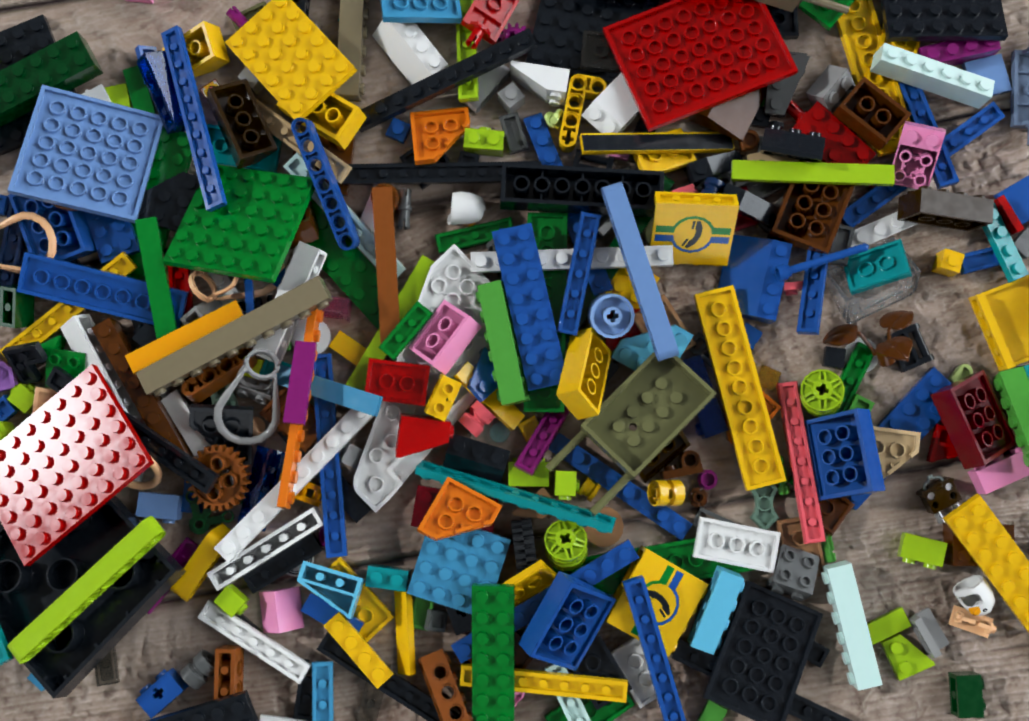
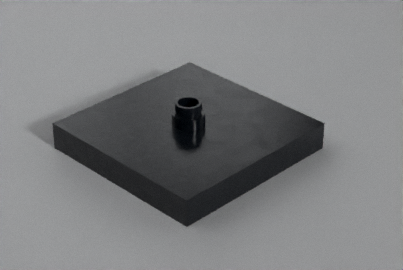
M116 496L111 498L30 566L23 565L3 525L0 527V625L8 644L140 523ZM158 542L24 665L53 699L67 697L182 577L186 570Z

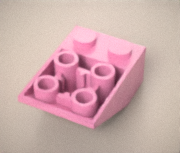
M905 121L892 164L895 165V185L913 189L930 185L946 129Z

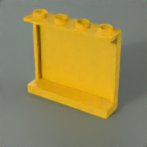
M1029 275L969 297L968 299L998 370H1008L1016 367L1018 364L1029 361Z

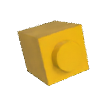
M946 248L936 253L931 272L947 277L959 274L965 254Z

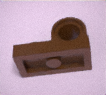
M693 450L682 452L678 457L679 468H676V465L664 467L665 471L660 472L661 480L704 472L699 454ZM688 454L694 458V462L690 466L684 460Z

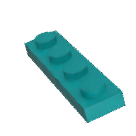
M994 203L993 223L983 226L982 229L1010 283L1029 273Z

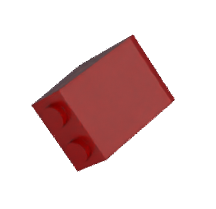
M401 413L395 456L401 458L449 443V438H453L454 426L451 425V421L448 419L444 422L438 418Z

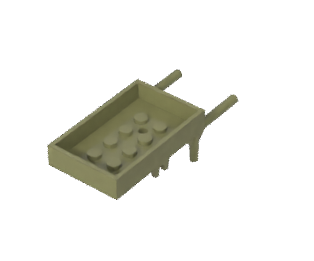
M653 352L601 404L599 415L587 418L580 425L581 431L545 467L551 472L585 437L590 438L625 472L620 480L590 509V512L596 516L630 480H633L715 397L717 392L678 356L658 361L655 352ZM634 425L636 430H630L629 426Z

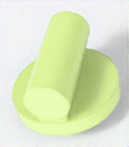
M557 109L555 113L547 112L544 118L548 127L554 129L561 127L562 122L560 118L564 113L562 109Z

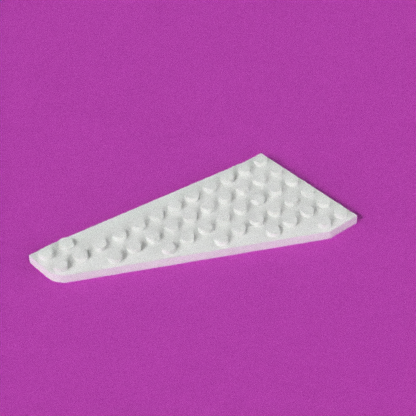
M455 244L430 266L418 302L433 314L443 300H446L471 316L482 326L445 375L454 380L456 379L453 376L465 362L468 361L472 366L477 364L480 356L479 352L482 348L486 347L490 351L489 343L486 342L484 337V331H486L485 323H482L480 317L482 307L476 298L477 286L489 283L490 281L482 273L471 274V261ZM419 331L399 354L396 361L430 366L426 395L427 403L439 375L443 373L408 348L420 333ZM462 385L446 418L451 421V425H454L476 399ZM386 401L381 403L378 416L375 417L353 478L355 492L375 513L391 499L416 469V466L433 449L430 448L401 458L395 456L400 414L433 417L424 412L425 406Z

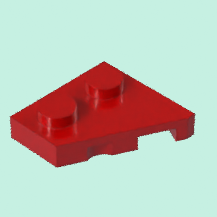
M936 424L926 461L933 463L937 460L956 458L958 454L950 441L945 426Z

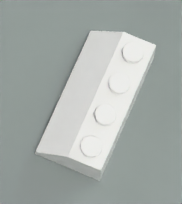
M382 20L372 35L410 85L449 67L448 63L416 23L383 22Z

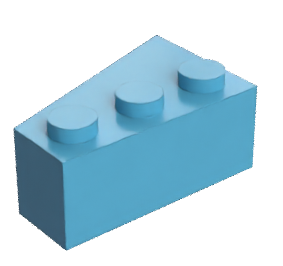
M303 561L297 582L319 596L348 619H353L365 579Z

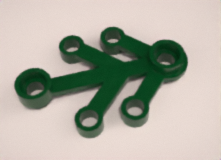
M192 490L186 493L185 498L190 503L193 514L189 521V528L194 534H204L208 531L210 525L221 522L229 523L234 519L235 515L231 510H226L221 515L209 517L212 512L211 507L203 509L201 513L197 504L198 497L195 500L188 498L190 493L195 492ZM225 513H231L232 518L226 520L224 518ZM197 521L203 522L202 528L196 527Z

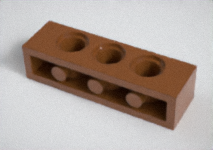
M223 645L215 649L214 700L243 691L244 648L240 645Z
M442 648L420 657L417 661L440 721H474L471 712H467L464 704L467 702L463 692L458 690V677L450 669L449 664H451L448 653H444ZM435 668L443 669L444 677L442 679L434 675ZM444 687L451 690L452 696L450 699L443 697L442 689ZM452 707L459 710L458 719H453L450 716V709Z

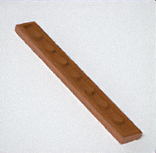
M392 187L372 188L381 343L400 322Z

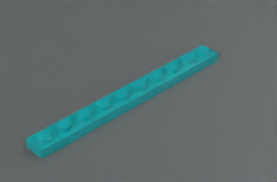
M424 460L416 466V475L426 480L433 479L439 481L442 485L447 477H450L486 497L496 498L499 502L513 503L519 508H529L536 510L542 515L556 516L557 519L562 521L576 522L577 525L582 527L596 528L597 531L602 533H612L615 526L616 518L602 513L594 516L590 510Z

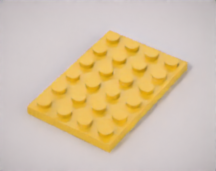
M271 0L225 41V44L293 119L299 117L306 118L357 72L354 65L293 0Z

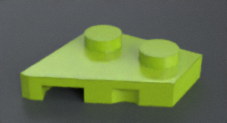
M899 633L880 641L892 670L899 681L935 665L934 661Z

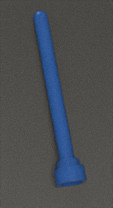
M866 243L792 266L778 265L774 268L775 276L779 282L788 280L794 273L865 252L869 249V245Z

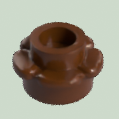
M695 487L689 492L688 500L692 506L699 507L707 503L708 494L704 489Z

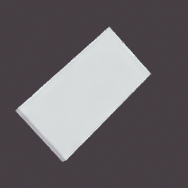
M699 516L692 557L774 573L781 533Z

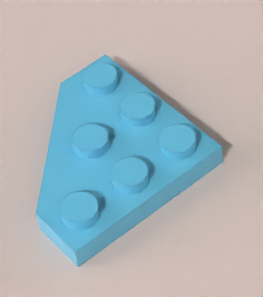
M674 324L671 325V329L679 350L678 357L680 358L694 335ZM648 332L620 339L611 358L635 371L654 352Z

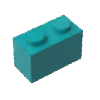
M370 564L367 568L365 586L406 592L409 587L411 569Z

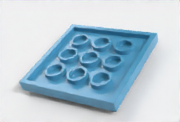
M380 0L383 22L460 24L462 21L460 0Z
M482 529L438 541L425 536L407 594L472 615V584H497L511 539Z

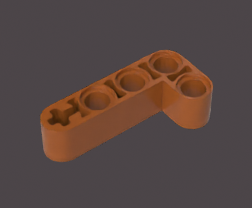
M244 347L238 351V355L232 358L225 357L220 360L221 363L212 368L208 366L202 370V374L193 378L190 377L182 384V393L192 403L202 402L236 378L239 369L244 365L243 358L252 349ZM256 355L249 359L251 369L257 364L258 359Z

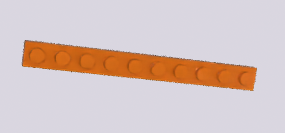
M317 308L311 312V316L307 317L304 342L316 343L320 341L321 332L318 329L319 323L323 321V310H318ZM290 424L277 501V507L282 509H290L295 500L293 487L298 481V471H296V468L302 456V452L299 449L300 443L304 441L305 437L303 425Z

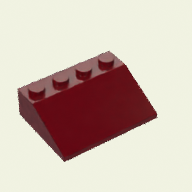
M980 370L931 394L933 404L941 417V421L948 432L950 441L954 445L964 469L984 466L1016 445L1015 436L984 370Z

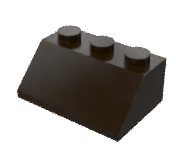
M683 431L638 474L644 483L649 481L691 445Z

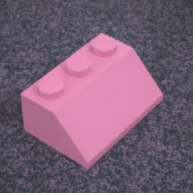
M443 300L408 348L446 375L482 326L471 316L448 301Z

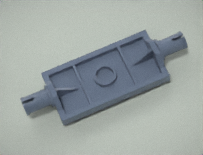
M1028 47L1025 50H1014L1011 52L1012 90L1010 99V128H1026L1028 130L1027 146H1029Z

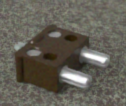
M930 474L927 476V481L923 484V488L916 492L927 512L934 514L939 524L945 523L941 510L951 505L953 509H956L960 506L958 501L962 500L954 484V478L945 476H933ZM931 478H932V479H939V480H937V481H935V482H933V483L927 485V484L930 482V479H931Z

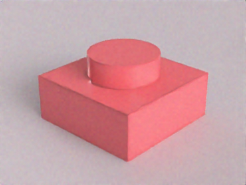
M803 281L784 282L782 293H786V296L798 295V292L802 290Z

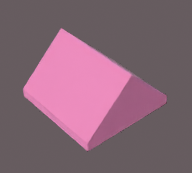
M300 586L259 592L263 633H283L304 628L303 612L300 611L302 609Z

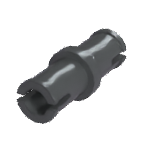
M405 188L399 189V205L397 206V228L402 230L404 222V230L410 229V213L412 212V190L407 189L405 196Z

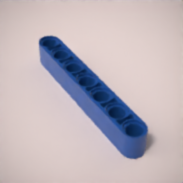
M296 118L291 124V129L337 244L342 250L356 249L360 244V237L315 125L309 119ZM305 122L306 130L302 133L300 125ZM312 141L314 144V149L310 152L308 150V144ZM318 160L322 164V167L319 171H317L315 168V163ZM325 179H327L330 184L327 190L323 188V182ZM333 198L337 201V206L335 209H333L330 205V202ZM340 217H342L345 221V224L342 228L338 225V219ZM347 236L352 238L351 246H348L345 242Z

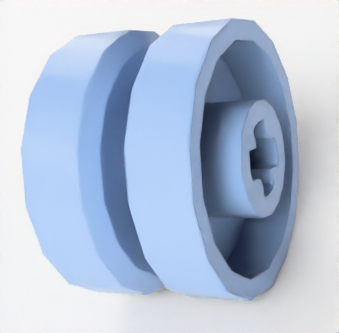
M600 294L592 300L588 307L587 319L589 325L596 333L605 338L614 339L622 337L630 331L634 324L635 313L633 306L628 299L619 294ZM612 312L613 317L611 319L607 318V315Z

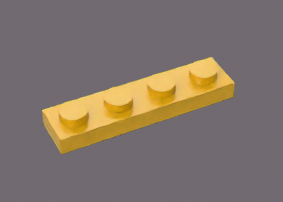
M338 612L323 625L377 689L394 674L341 612Z

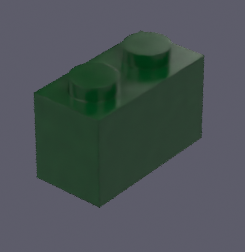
M18 285L0 286V326L24 328L33 324L34 296L16 292Z
M973 671L948 672L951 714L958 718H984L986 703L983 699L984 680L981 675Z

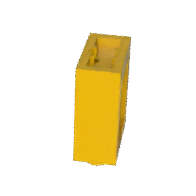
M440 374L426 403L424 412L445 422L462 383Z

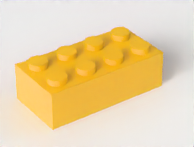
M333 93L305 119H309L314 123L320 136L345 150L367 117L358 106ZM277 102L276 105L278 106V108L286 116L293 119L290 116V114L281 106V104Z
M592 327L579 330L577 336H570L556 394L577 420L599 415L612 355L610 349Z

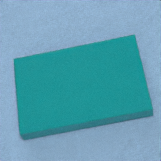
M901 239L849 256L848 264L844 267L852 295L913 276Z

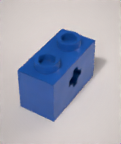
M174 668L169 671L164 669L155 677L157 681L154 684L150 685L148 683L139 691L141 695L136 701L151 719L189 687ZM161 688L164 690L162 695L159 693Z

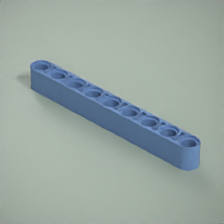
M620 181L602 187V197L658 361L678 356L677 343L624 186Z

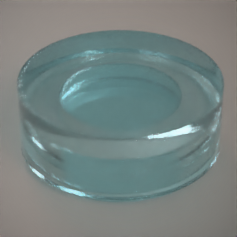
M503 423L492 425L490 437L493 441L502 443L508 439L510 432Z

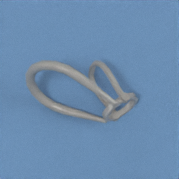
M255 349L248 353L247 357L245 356L244 365L239 369L236 378L220 396L214 407L213 420L218 432L227 440L238 445H254L264 442L274 434L280 424L281 411L277 381L280 365L277 356L266 349ZM257 354H264L270 357L275 364L273 372L267 375L254 372L249 365V359ZM245 373H248L257 380L272 379V381L268 385L260 386L245 382L242 377ZM238 383L258 391L269 390L273 387L272 422L268 429L260 435L240 437L231 433L223 423L222 410Z

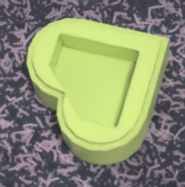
M968 364L959 365L947 379L954 383L972 375L973 369Z

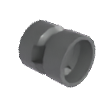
M202 649L193 658V663L189 662L180 671L182 679L191 688L199 690L208 681V677L214 675L215 657Z

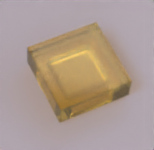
M762 365L758 373L761 387L774 391L781 372Z

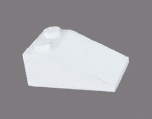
M513 60L510 62V78L551 106H565L570 69Z
M622 73L595 98L581 115L600 133H622L639 113Z

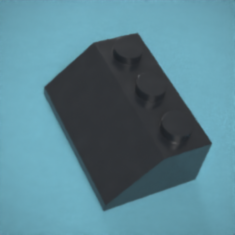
M770 125L769 128L765 127L760 153L809 162L822 161L826 138L821 137V133L810 132L807 135L801 134L802 130L790 128L789 131L781 130V126Z
M454 434L453 438L450 439L443 466L501 483L511 451Z

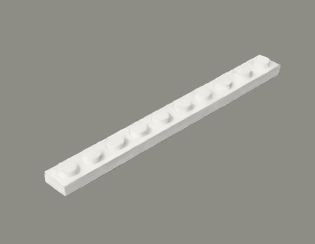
M673 245L644 246L651 267H673ZM600 247L594 249L591 269L626 268L619 247ZM574 248L538 250L542 270H569ZM496 251L470 252L471 274L501 273Z
M350 409L301 459L300 463H297L298 481L293 487L295 496L374 416ZM281 480L214 547L228 563L282 510V508L277 507Z

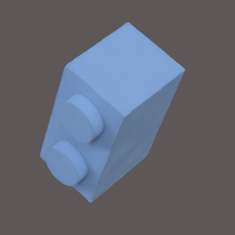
M139 492L136 516L143 517L142 521L149 516H153L154 518L163 519L162 523L174 524L175 520H181L183 517V512H181L183 495Z

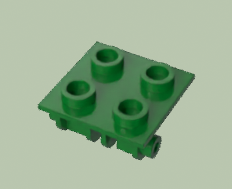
M46 348L48 359L46 360L45 382L54 366L61 367L75 378L85 370L86 353Z

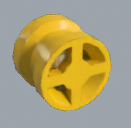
M587 477L577 493L584 495L591 502L601 488V485L593 483L591 478Z

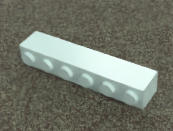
M884 43L873 55L870 72L978 109L989 101L993 95L994 80Z
M844 560L823 565L821 577L823 583L827 584L828 592H826L828 603L832 604L834 612H831L834 624H837L839 632L836 633L837 640L844 650L841 655L844 664L848 666L849 672L846 673L848 682L858 691L881 686L883 684L852 563Z

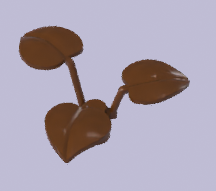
M900 310L883 315L879 323L882 328H888L887 340L878 344L876 349L872 347L861 332H857L858 326L854 324H843L833 328L824 337L823 344L827 343L835 346L848 345L859 336L871 350L872 355H877L880 366H891L895 363V359L908 362L913 347L912 339L905 336H897L891 339L892 329L902 330L908 327L913 321L914 314L912 311Z

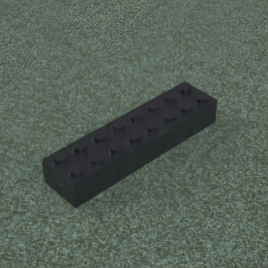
M502 163L500 209L581 214L582 211L597 215H608L601 188L621 181L634 217L654 218L655 191H664V171Z

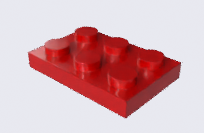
M369 358L365 391L382 396V401L425 406L430 366Z

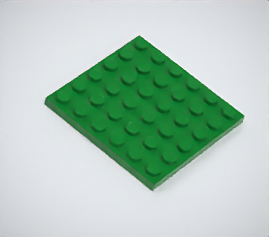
M217 165L228 205L212 212L207 211L199 186L162 261L167 266L275 283L314 193L315 187L311 177Z

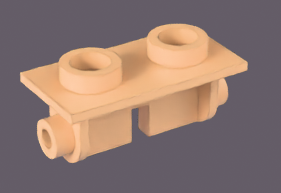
M953 606L949 625L988 638L991 633L994 634L997 629L993 624V618L985 615L975 616L965 608Z

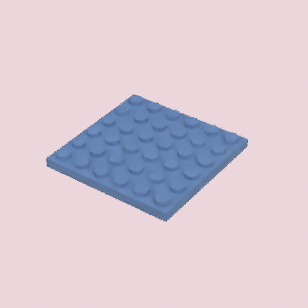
M42 84L8 187V193L135 223L140 213L164 127L165 116Z

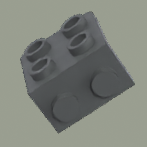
M785 544L781 545L774 575L767 579L766 588L772 589L771 591L778 594L790 595L792 599L797 601L806 600L813 595L819 557Z

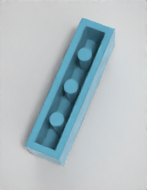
M717 565L687 638L691 647L714 655L716 649L720 648L723 631H726L729 626V616L731 612L735 611L737 606L736 599L745 586L744 578L740 573Z

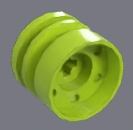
M818 369L810 372L801 383L800 400L803 408L816 417L834 414L839 410L844 399L845 387L843 381L836 373L830 370ZM821 388H825L826 393L823 395H819L818 390H821Z
M558 520L547 528L544 535V545L549 563L561 571H573L580 568L588 555L587 533L584 528L577 525L576 522L569 520Z

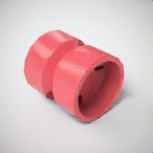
M476 400L470 407V412H465L458 421L477 438L484 431L483 426L489 425L496 417Z

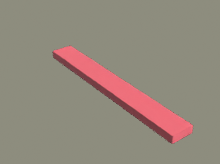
M797 381L777 383L776 389L779 405L781 406L780 412L804 544L826 542Z

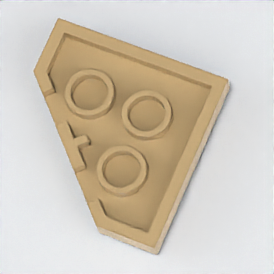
M873 426L884 479L919 453L921 432Z

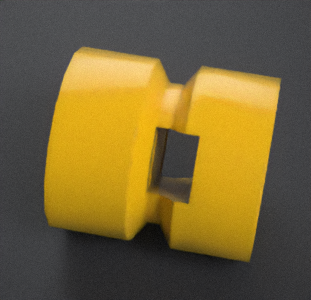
M652 480L649 483L647 497L652 506H681L684 503L686 493L682 481Z

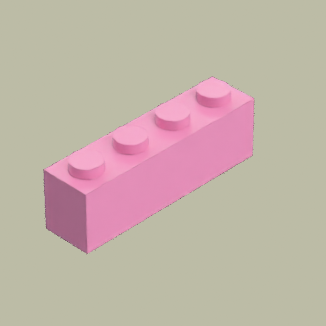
M1021 447L1009 449L1010 453L1006 455L1001 454L988 464L974 467V469L968 471L978 494H988L1029 476V467L1024 464Z

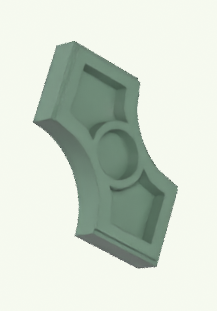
M774 484L750 490L754 497L755 506L749 518L760 529L768 530L779 519L773 507V499L778 491Z

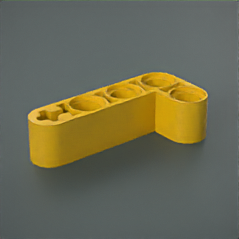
M575 74L571 77L558 142L559 149L562 152L569 153L575 149L584 99L594 101L602 91L595 92L592 88L598 86L603 91L607 87L604 79L584 74ZM580 83L583 87L577 89L573 85ZM576 101L579 103V106L572 107L569 103ZM573 120L576 124L569 126L566 124V121ZM567 134H571L569 144H565Z
M223 523L212 529L202 540L184 567L186 572L170 588L171 591L185 602H188L195 595L208 576L207 573L212 570L221 557L214 547L231 529Z

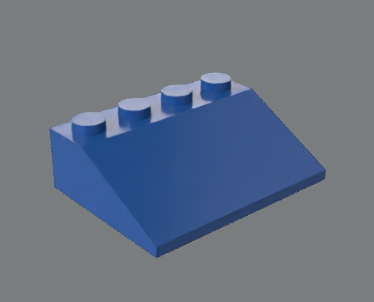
M13 194L8 195L15 214L22 211L34 212L44 217L53 227L57 238L55 259L68 262L97 252L83 211H67L57 208L51 203ZM33 220L19 221L18 224L28 252L46 256L48 238L45 230Z
M733 235L728 265L722 266L718 288L734 285L742 318L767 324L776 321L784 281L779 282L777 280L774 268L782 264L788 265L793 244L774 239Z
M855 408L804 421L819 501L886 491L870 409Z
M559 571L518 644L532 658L576 671L616 599L572 575Z

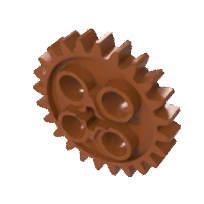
M215 444L211 445V447H204V450L197 451L198 456H193V458L217 474L225 473L230 467L232 469L218 477V481L208 494H205L193 485L189 487L188 491L193 490L195 492L192 498L198 497L197 504L204 503V509L211 507V511L219 510L221 512L226 509H232L233 505H239V500L246 498L243 493L249 492V489L245 486L251 483L250 480H247V476L252 474L245 470L249 465H243L246 458H238L240 451L233 452V447L226 448L225 444L219 446ZM219 459L222 461V467L219 466ZM230 476L234 479L233 484L230 482ZM215 488L218 489V496L215 494Z

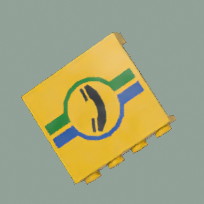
M655 191V212L650 246L673 245L675 265L727 266L739 210L737 194Z
M641 545L637 552L639 558L630 564L622 581L639 575L644 577L667 657H669L676 650L677 641L685 633L688 626L687 623L695 615L697 605L700 599L705 597L709 584ZM621 581L613 595L616 602L605 621L639 640Z

